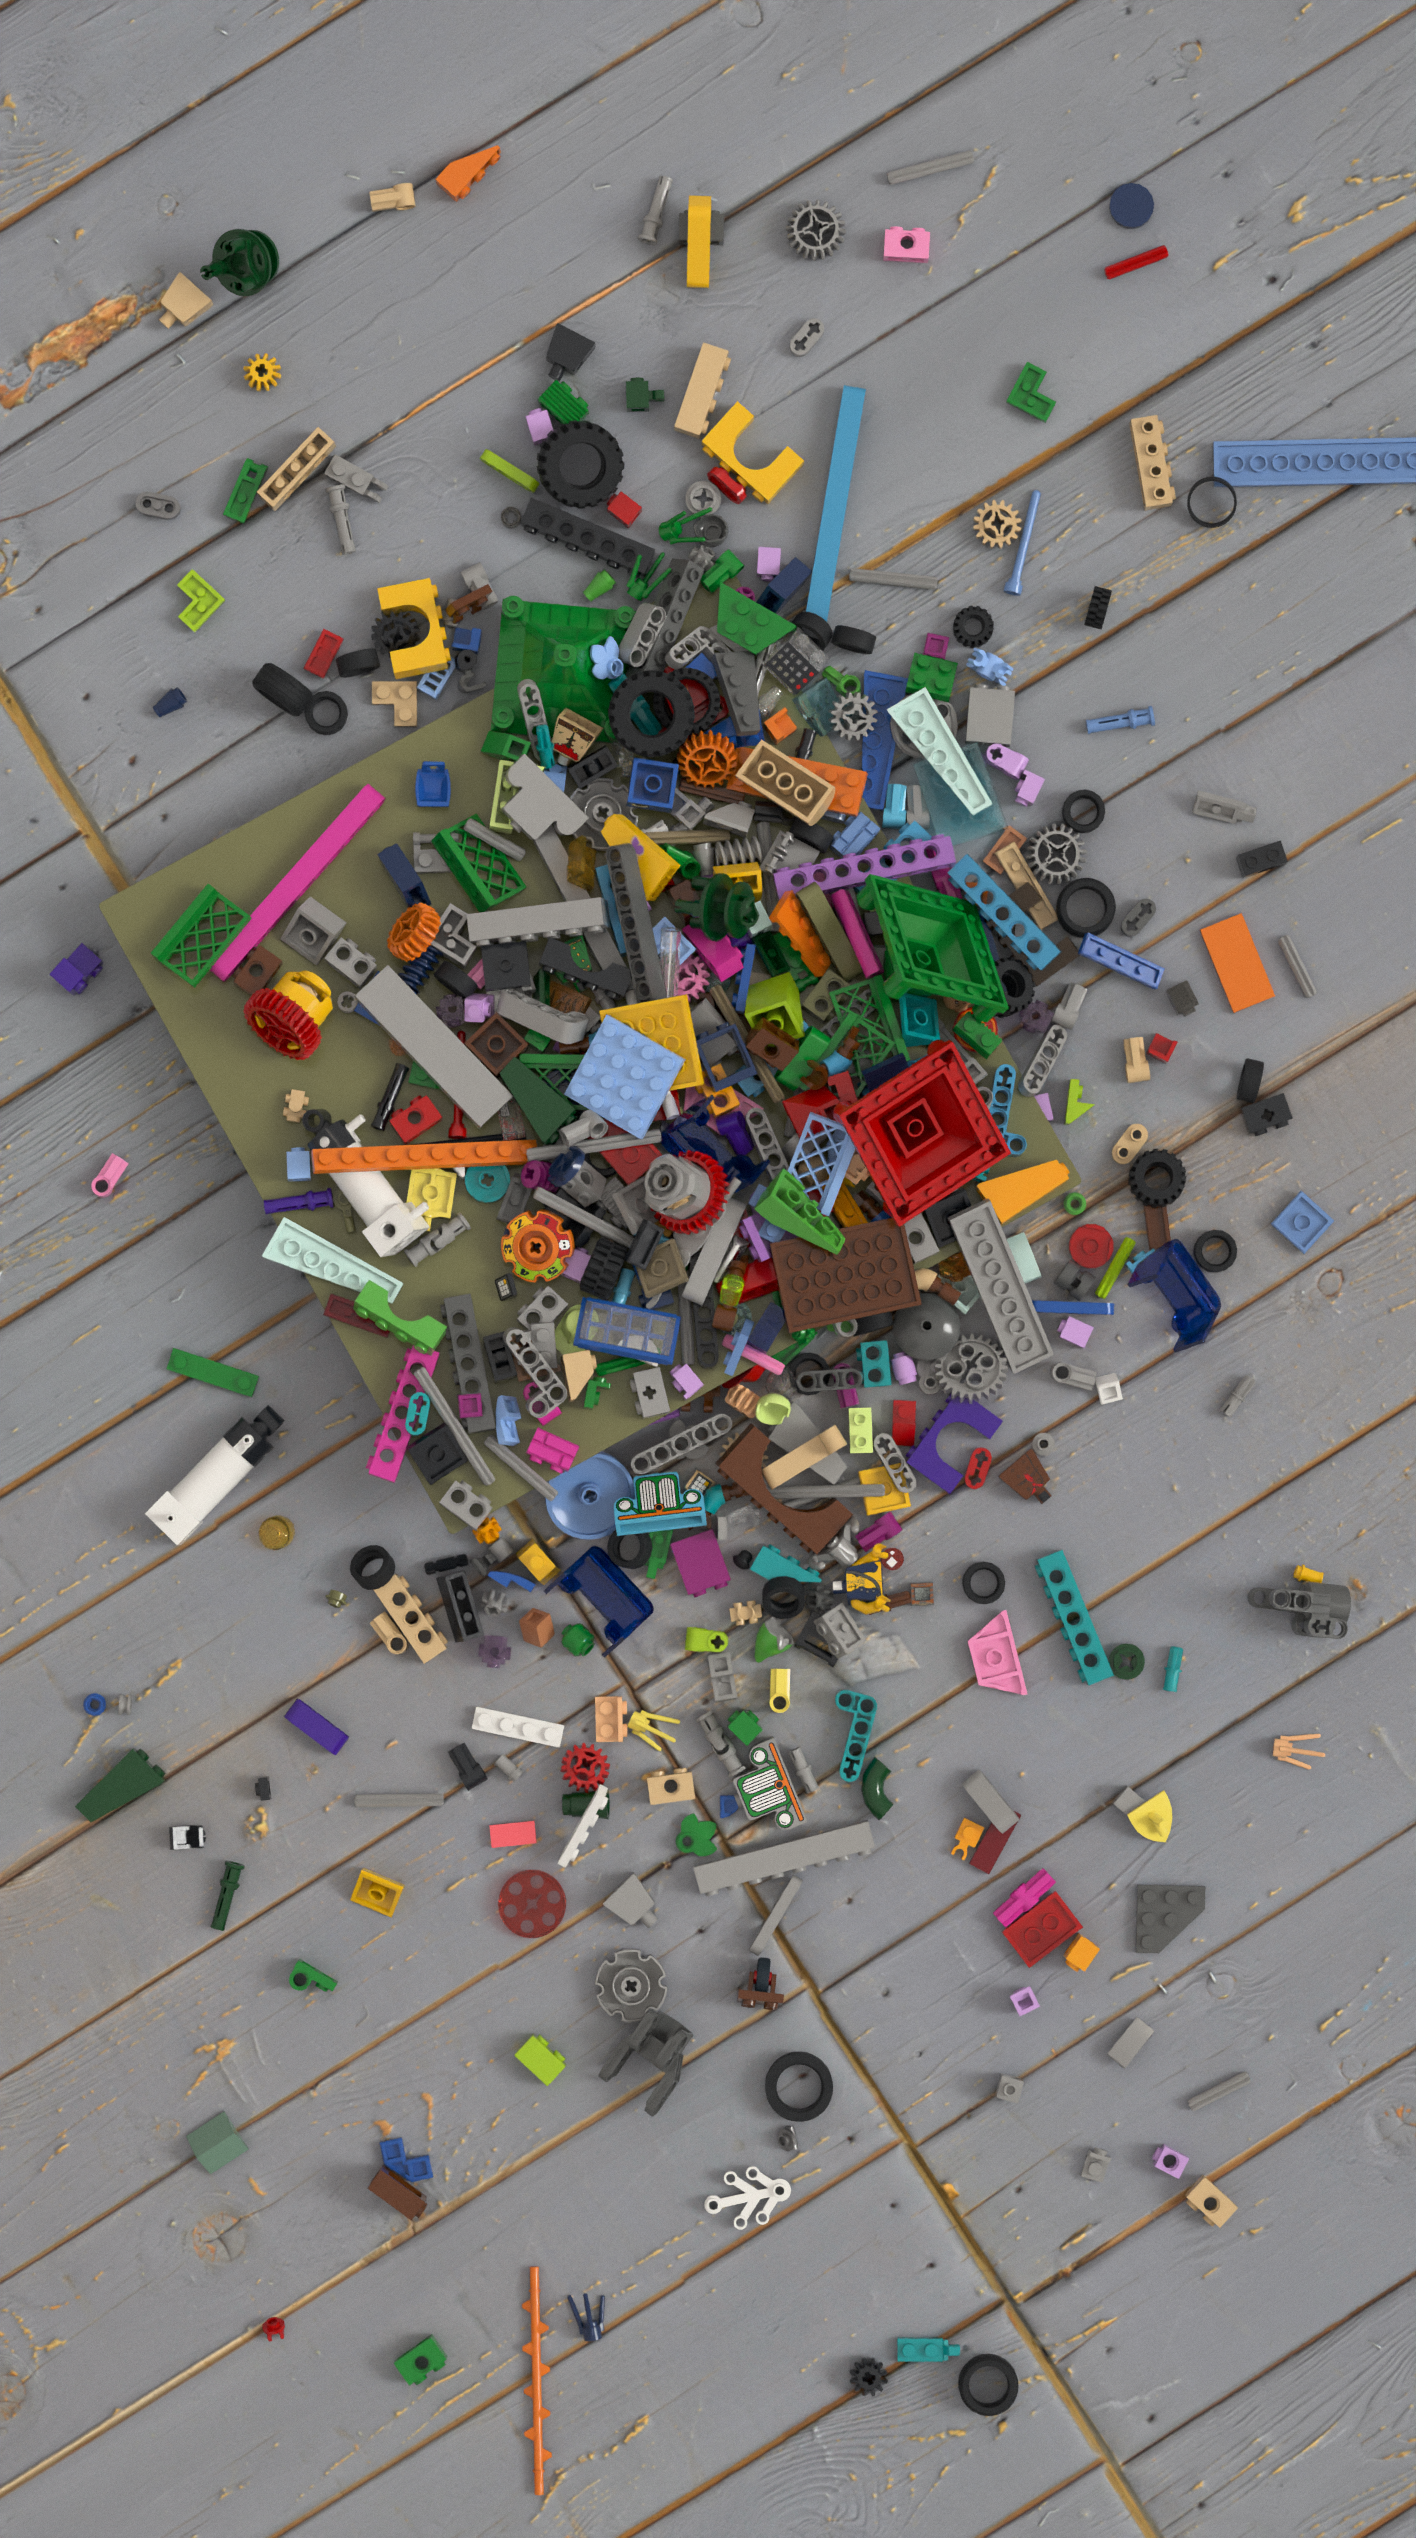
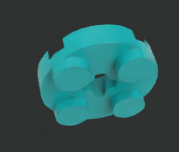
M505 1165L469 1167L465 1175L466 1190L477 1202L493 1203L500 1200L506 1194L510 1184V1174ZM488 1174L489 1177L494 1178L491 1186L481 1183V1180L484 1179L483 1175Z

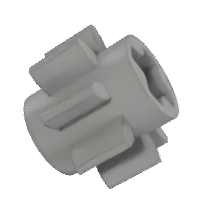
M701 545L700 548L694 546L687 557L706 571L715 565L716 561L713 558L715 556L714 551L705 545Z
M493 1588L489 1593H483L480 1607H483L485 1613L490 1616H499L501 1612L506 1613L509 1598L505 1597V1592L501 1589Z

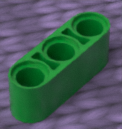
M812 1025L804 1032L805 1036L798 1040L799 1053L783 1071L778 1069L774 1075L776 1081L793 1092L802 1083L800 1081L801 1077H806L812 1069L807 1065V1060H815L817 1062L831 1041L830 1037Z

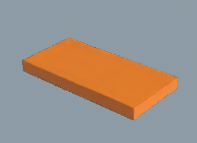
M1242 913L1199 930L1233 1013L1275 997Z

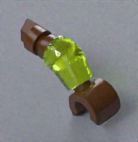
M748 1255L741 1256L740 1261H732L729 1266V1272L723 1278L719 1300L722 1304L717 1305L712 1327L716 1329L732 1331L737 1313V1308L733 1306L738 1305L745 1284L743 1275L748 1264Z

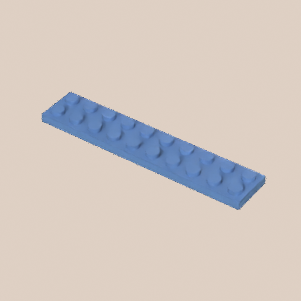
M1416 437L1213 441V477L1226 480L1232 487L1416 483ZM1214 481V488L1226 487L1224 484Z

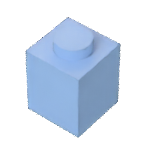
M303 1147L291 1148V1152H286L288 1182L311 1181L310 1152L305 1151Z

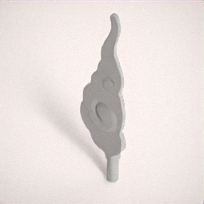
M736 1177L732 1179L730 1185L725 1189L730 1193L724 1195V1199L728 1203L741 1184V1181ZM722 1203L721 1207L725 1211L717 1213L720 1219H712L713 1226L706 1224V1231L699 1229L698 1234L691 1232L690 1235L673 1232L684 1267L690 1262L691 1256L707 1241L714 1225L724 1218L728 1203ZM662 1293L653 1296L646 1304V1308L651 1309L654 1307Z

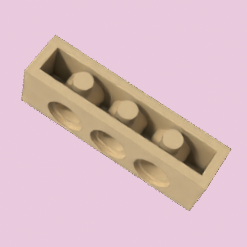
M317 427L257 491L258 496L276 511L336 447L335 442Z
M395 1574L386 1585L374 1591L425 1664L447 1649L445 1644L448 1641L441 1631L436 1632L433 1627L435 1622L430 1614L423 1613L420 1608L423 1604L417 1595L410 1594L407 1589L410 1585L404 1576L399 1577ZM397 1592L403 1593L406 1597L403 1605L394 1603L393 1597ZM409 1611H414L418 1614L419 1619L417 1623L410 1624L407 1622L406 1615ZM421 1630H428L431 1633V1640L424 1643L419 1639Z

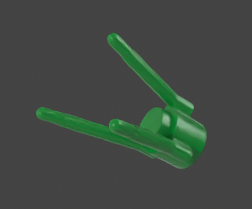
M712 507L679 520L686 515V512L683 511L668 521L660 523V537L664 541H669L671 545L685 542H704L706 540L704 537H678L682 533L681 525L711 512Z
M661 552L644 579L637 578L635 581L642 558L641 555L637 556L631 577L626 584L629 587L627 590L629 595L639 601H642L643 598L647 599L649 594L672 571L671 568H668L648 588L649 584L647 582L665 556L664 552Z

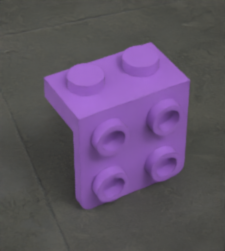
M759 1213L741 1220L739 1229L743 1238H747L751 1245L749 1251L753 1259L762 1262L771 1257V1252L769 1248L770 1242L761 1238L758 1233L765 1221V1218ZM785 1231L780 1241L794 1239L797 1236Z

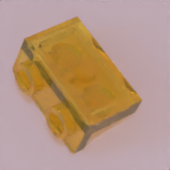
M581 835L568 846L567 881L590 891L594 888L596 850L586 846V837Z

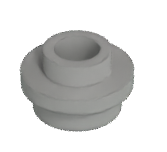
M1040 1433L1034 1437L1032 1447L1037 1454L1048 1455L1054 1450L1055 1441L1051 1435ZM1041 1440L1048 1442V1446L1044 1449L1039 1445Z

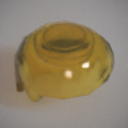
M281 1515L269 1517L261 1523L258 1531L259 1539L264 1547L270 1550L282 1549L293 1541L295 1535L294 1524L289 1518Z

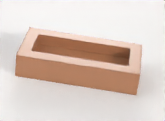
M1009 825L983 862L1001 875L1004 868L994 853L1013 842L1020 849L1027 838Z

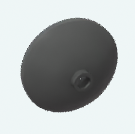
M920 1293L922 1305L896 1311L893 1320V1334L897 1344L907 1355L919 1360H935L946 1355L955 1346L960 1335V1319L955 1307L937 1296V1294ZM930 1322L931 1329L925 1330L923 1323Z

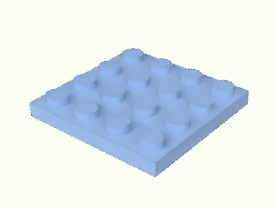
M606 1015L564 1095L591 1109L637 1138L643 1139L686 1059L616 1018Z

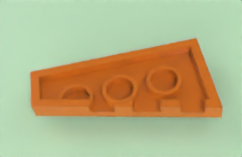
M793 890L785 891L769 919L773 923H778L780 926L779 931L783 936L790 938L791 947L795 951L799 950L801 952V959L814 976H824L831 964L829 955L820 943L818 935H816L812 928L810 920L804 913L800 901L796 898Z

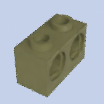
M830 969L827 970L801 1006L802 1010L822 1024L826 1019L831 1021L835 1015L828 994V986L830 984H837L840 989L850 986L848 982ZM844 993L836 995L837 1003L839 1001L844 1003L848 995ZM824 1002L827 1010L824 1012L817 1011L815 1003Z

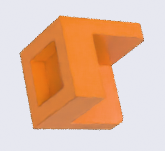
M786 707L763 724L764 730L776 745L797 730L796 725L787 715L788 710Z

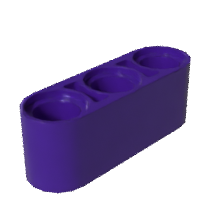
M298 1698L284 1715L288 1721L334 1755H337L349 1739L348 1735Z

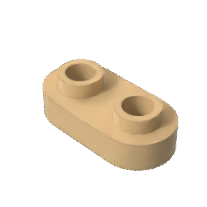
M1133 1124L1129 1126L1115 1144L1111 1154L1116 1163L1127 1164L1132 1161L1147 1141L1148 1131L1143 1125ZM1134 1131H1139L1141 1133V1137L1139 1139H1135L1133 1137ZM1120 1149L1127 1150L1126 1157L1120 1156Z

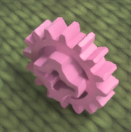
M692 954L681 965L672 957L673 963H666L665 965L668 970L662 971V974L665 976L663 980L666 993H669V997L687 994L689 1003L693 996L699 999L698 993H705L706 991L703 989V986L709 985V982L705 979L710 976V973L705 971L708 966L704 962L702 963L698 956L695 958ZM694 967L697 968V970H698V975L695 974L696 969H694Z

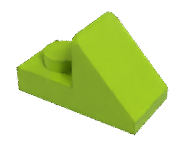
M1078 1079L1069 1080L1064 1125L1071 1124L1095 1105L1077 1102V1098H1082L1083 1085H1079L1080 1080Z

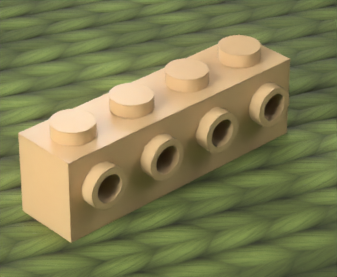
M703 342L674 425V431L700 439L701 434H706L710 423L706 421L709 412H714L717 403L714 400L716 391H721L724 379H721L723 370L728 371L731 358H728V350Z
M1157 415L1131 419L1129 425L1144 511L1170 507L1173 503L1172 500H1175L1176 496L1174 486L1170 487L1169 478H1172L1170 464L1166 465L1165 456H1168L1166 442L1162 443L1161 434H1164L1162 420L1158 421Z

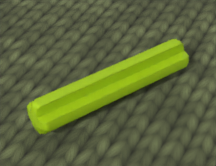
M1129 1237L1124 1238L1095 1291L1096 1296L1102 1299L1107 1297L1136 1244L1133 1239Z

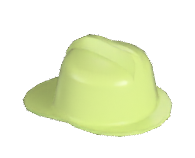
M581 1305L570 1307L556 1327V1349L561 1354L585 1350L577 1348L578 1346H573ZM593 1310L591 1322L599 1323V1317L596 1311ZM590 1326L588 1340L593 1339L598 1330L597 1327Z

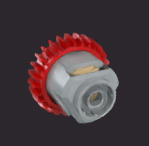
M688 1150L686 1153L680 1151L679 1156L665 1154L650 1163L645 1177L646 1192L644 1200L651 1207V1210L656 1213L654 1217L660 1220L659 1223L668 1230L678 1234L690 1235L691 1232L698 1234L699 1229L706 1231V1224L713 1226V1218L720 1219L717 1213L725 1211L721 1207L722 1203H728L724 1199V1195L730 1194L724 1188L730 1184L723 1181L727 1178V1175L722 1172L724 1168L718 1165L717 1160L699 1151L693 1152Z

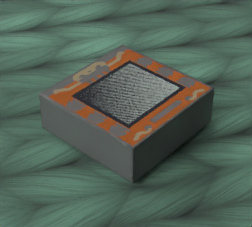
M933 1582L910 1583L911 1606L934 1605Z

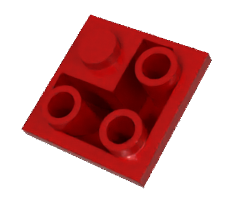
M825 1086L817 1090L809 1089L782 1101L799 1139L810 1112L836 1121L833 1116V1110L840 1103L838 1098ZM812 1120L810 1128L813 1134L825 1130L822 1123Z

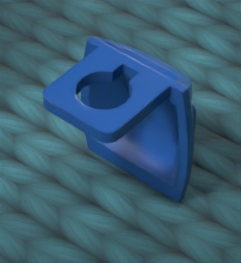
M422 762V769H418L415 783L417 807H449L451 786L448 769H445V762ZM436 766V769H430V767Z

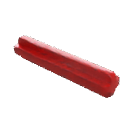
M1165 245L1107 266L1104 269L1107 279H1112L1168 257V250Z

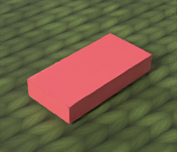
M535 1820L489 1825L492 1848L537 1843Z

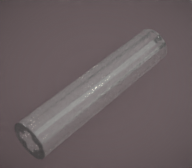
M673 927L662 928L659 961L667 998L678 996L682 930Z

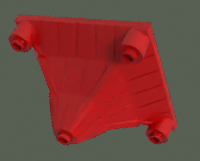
M942 1040L933 1041L928 1047V1055L912 1064V1066L906 1068L853 1104L842 1101L833 1110L834 1119L844 1126L884 1200V1212L892 1217L898 1227L1011 1154L957 1048L951 1040L946 1042Z

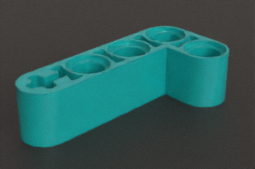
M843 1689L836 1693L835 1703L839 1709L852 1712L854 1715L839 1773L843 1780L852 1782L860 1775L877 1710V1703L869 1695ZM844 1693L851 1696V1703L848 1706L840 1705L838 1701L840 1695ZM865 1699L873 1702V1708L869 1712L862 1711L860 1707L861 1702ZM859 1721L867 1724V1730L863 1734L855 1731V1724ZM858 1743L861 1745L862 1751L859 1755L854 1756L849 1753L851 1744ZM846 1757L852 1760H859L858 1764L853 1763V1770L856 1773L851 1774L850 1777H846V1772L843 1771L850 1764V1761H845Z

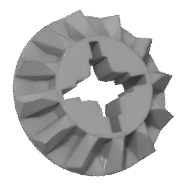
M698 481L687 490L685 497L686 505L692 514L712 507V511L705 515L713 514L721 504L720 491L711 482ZM703 490H705L706 497L713 501L705 502L704 507L701 508V502L693 498L701 497Z

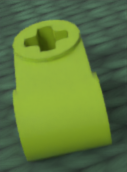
M687 1627L685 1650L721 1652L728 1646V1636L722 1631L697 1627ZM717 1636H720V1639L724 1641V1644H721L719 1648L716 1647V1643H712V1639H716Z

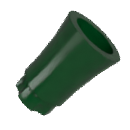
M608 1789L605 1797L609 1799L604 1809H598L596 1813L599 1815L598 1818L609 1820L610 1795ZM596 1791L563 1794V1815L582 1817Z

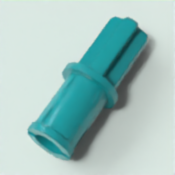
M546 724L538 725L536 727L538 739L536 749L539 751L540 765L544 769H549L555 766L553 757L554 744L550 741L548 726Z
M1170 1647L1167 1667H1164L1166 1675L1163 1690L1177 1692L1179 1673L1182 1672L1180 1667L1183 1648Z

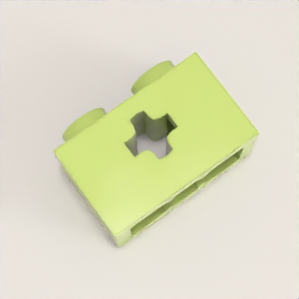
M871 1407L848 1408L850 1453H873Z

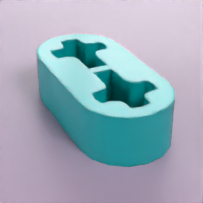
M422 1392L413 1394L409 1401L405 1428L413 1436L421 1435L425 1431L430 1399ZM423 1397V1401L427 1402L426 1406L423 1405L420 1413L416 1412L417 1405L413 1401ZM415 1415L419 1416V1424L422 1425V1428H418L417 1432L412 1431V1427L409 1426V1423L414 1422Z

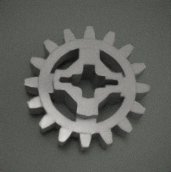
M849 691L846 692V697L838 695L840 701L838 703L833 701L832 704L835 708L828 711L833 714V717L829 718L828 721L835 723L831 729L834 731L839 730L837 735L840 737L845 735L847 740H851L852 736L855 740H860V734L867 737L866 730L873 731L874 728L871 726V723L877 722L873 715L878 712L875 709H871L875 703L873 701L867 702L868 696L865 694L861 696L860 692L855 691L854 696ZM862 705L865 707L866 714L861 710ZM856 713V715L860 717L851 719L848 716H846V714L850 715ZM839 718H842L845 722L844 727L841 725Z

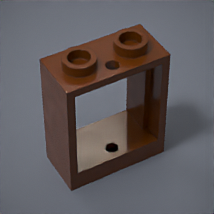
M385 2165L380 2168L367 2188L411 2221L415 2216L419 2218L427 2206V2203H425L426 2195Z

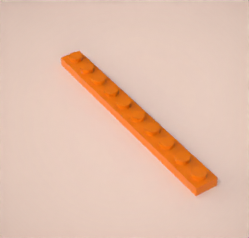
M535 1139L312 1149L311 1157L314 1174L524 1165L529 1162L526 1150L536 1148L537 1142Z

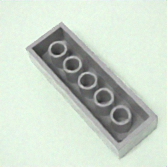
M601 897L466 914L469 941L480 947L494 945L495 942H516L519 939L526 942L538 941V937L559 939L561 938L560 934H566L569 937L582 936L583 931L599 934L605 933L606 928H611L608 901Z

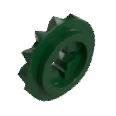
M1121 1644L1115 1647L1109 1655V1664L1115 1676L1120 1679L1129 1680L1137 1677L1143 1671L1145 1658L1137 1646ZM1120 1654L1127 1658L1134 1655L1130 1661L1133 1669L1128 1666L1119 1668L1123 1662Z

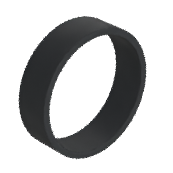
M1203 478L1193 485L1188 494L1187 507L1189 514L1201 526L1207 528L1220 527L1226 524L1236 511V493L1233 487L1222 478ZM1209 481L1224 484L1229 488L1234 498V507L1230 515L1217 523H1207L1198 519L1190 506V498L1193 491L1202 483Z

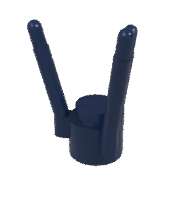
M583 2294L587 2321H584L583 2325L571 2295H568L567 2298L579 2326L580 2335L583 2334L584 2341L601 2339V2331L605 2330L603 2323L605 2296L601 2295L599 2321L597 2323L596 2319L592 2320L588 2294Z

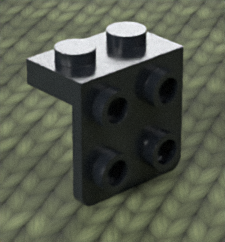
M561 1187L554 1194L603 1220V1216L607 1212L593 1203L584 1207ZM547 1205L545 1206L544 1210L551 1211L564 1220L562 1228L572 1231L576 1247L581 1249L589 1241L593 1229Z

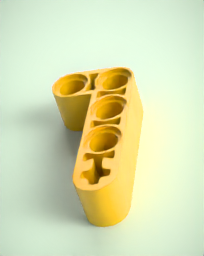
M689 195L687 287L709 288L711 196Z

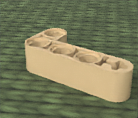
M834 1425L763 1468L762 1475L772 1490L847 1445V1442L837 1426Z

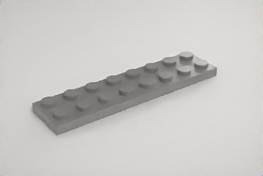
M987 1198L948 1217L1000 1346L1004 1351L1005 1358H1007L1011 1372L1015 1374L1053 1356V1351L991 1201Z

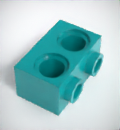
M887 1340L860 1343V1348H856L857 1361L862 1362V1370L860 1371L863 1374V1381L861 1384L864 1383V1388L891 1386ZM869 1347L878 1349L879 1355L874 1360L866 1356V1350ZM877 1369L881 1373V1378L878 1382L869 1380L868 1373L870 1370Z

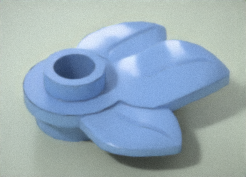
M609 636L604 647L601 645L591 646L590 657L595 663L592 673L596 678L605 679L607 677L615 679L622 674L623 663L618 659L619 647L613 637Z

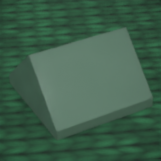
M225 2111L186 2136L196 2158L210 2174L249 2149Z

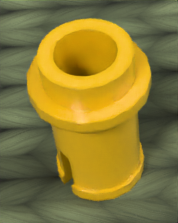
M1302 1564L1301 1566H1296L1293 1578H1296L1298 1582L1302 1580L1321 1583L1324 1573L1305 1568V1565Z

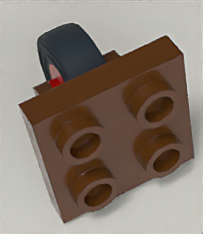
M760 1957L758 1959L757 1970L749 1972L748 1990L739 1989L737 2002L741 2003V2007L755 2008V2004L764 2005L766 2010H777L778 2007H782L784 1994L775 1993L777 1974L770 1972L771 1961L769 1958ZM753 1984H755V1991H752Z

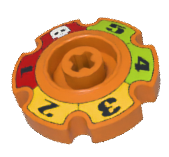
M540 1209L537 1211V1215H533L528 1210L509 1222L507 1229H509L510 1235L502 1237L501 1251L505 1263H513L514 1269L512 1272L516 1276L533 1283L537 1282L539 1276H541L547 1282L555 1279L567 1269L569 1264L566 1263L565 1259L574 1255L575 1242L572 1231L562 1228L564 1220L560 1216L544 1209ZM540 1243L541 1247L536 1249L534 1245Z

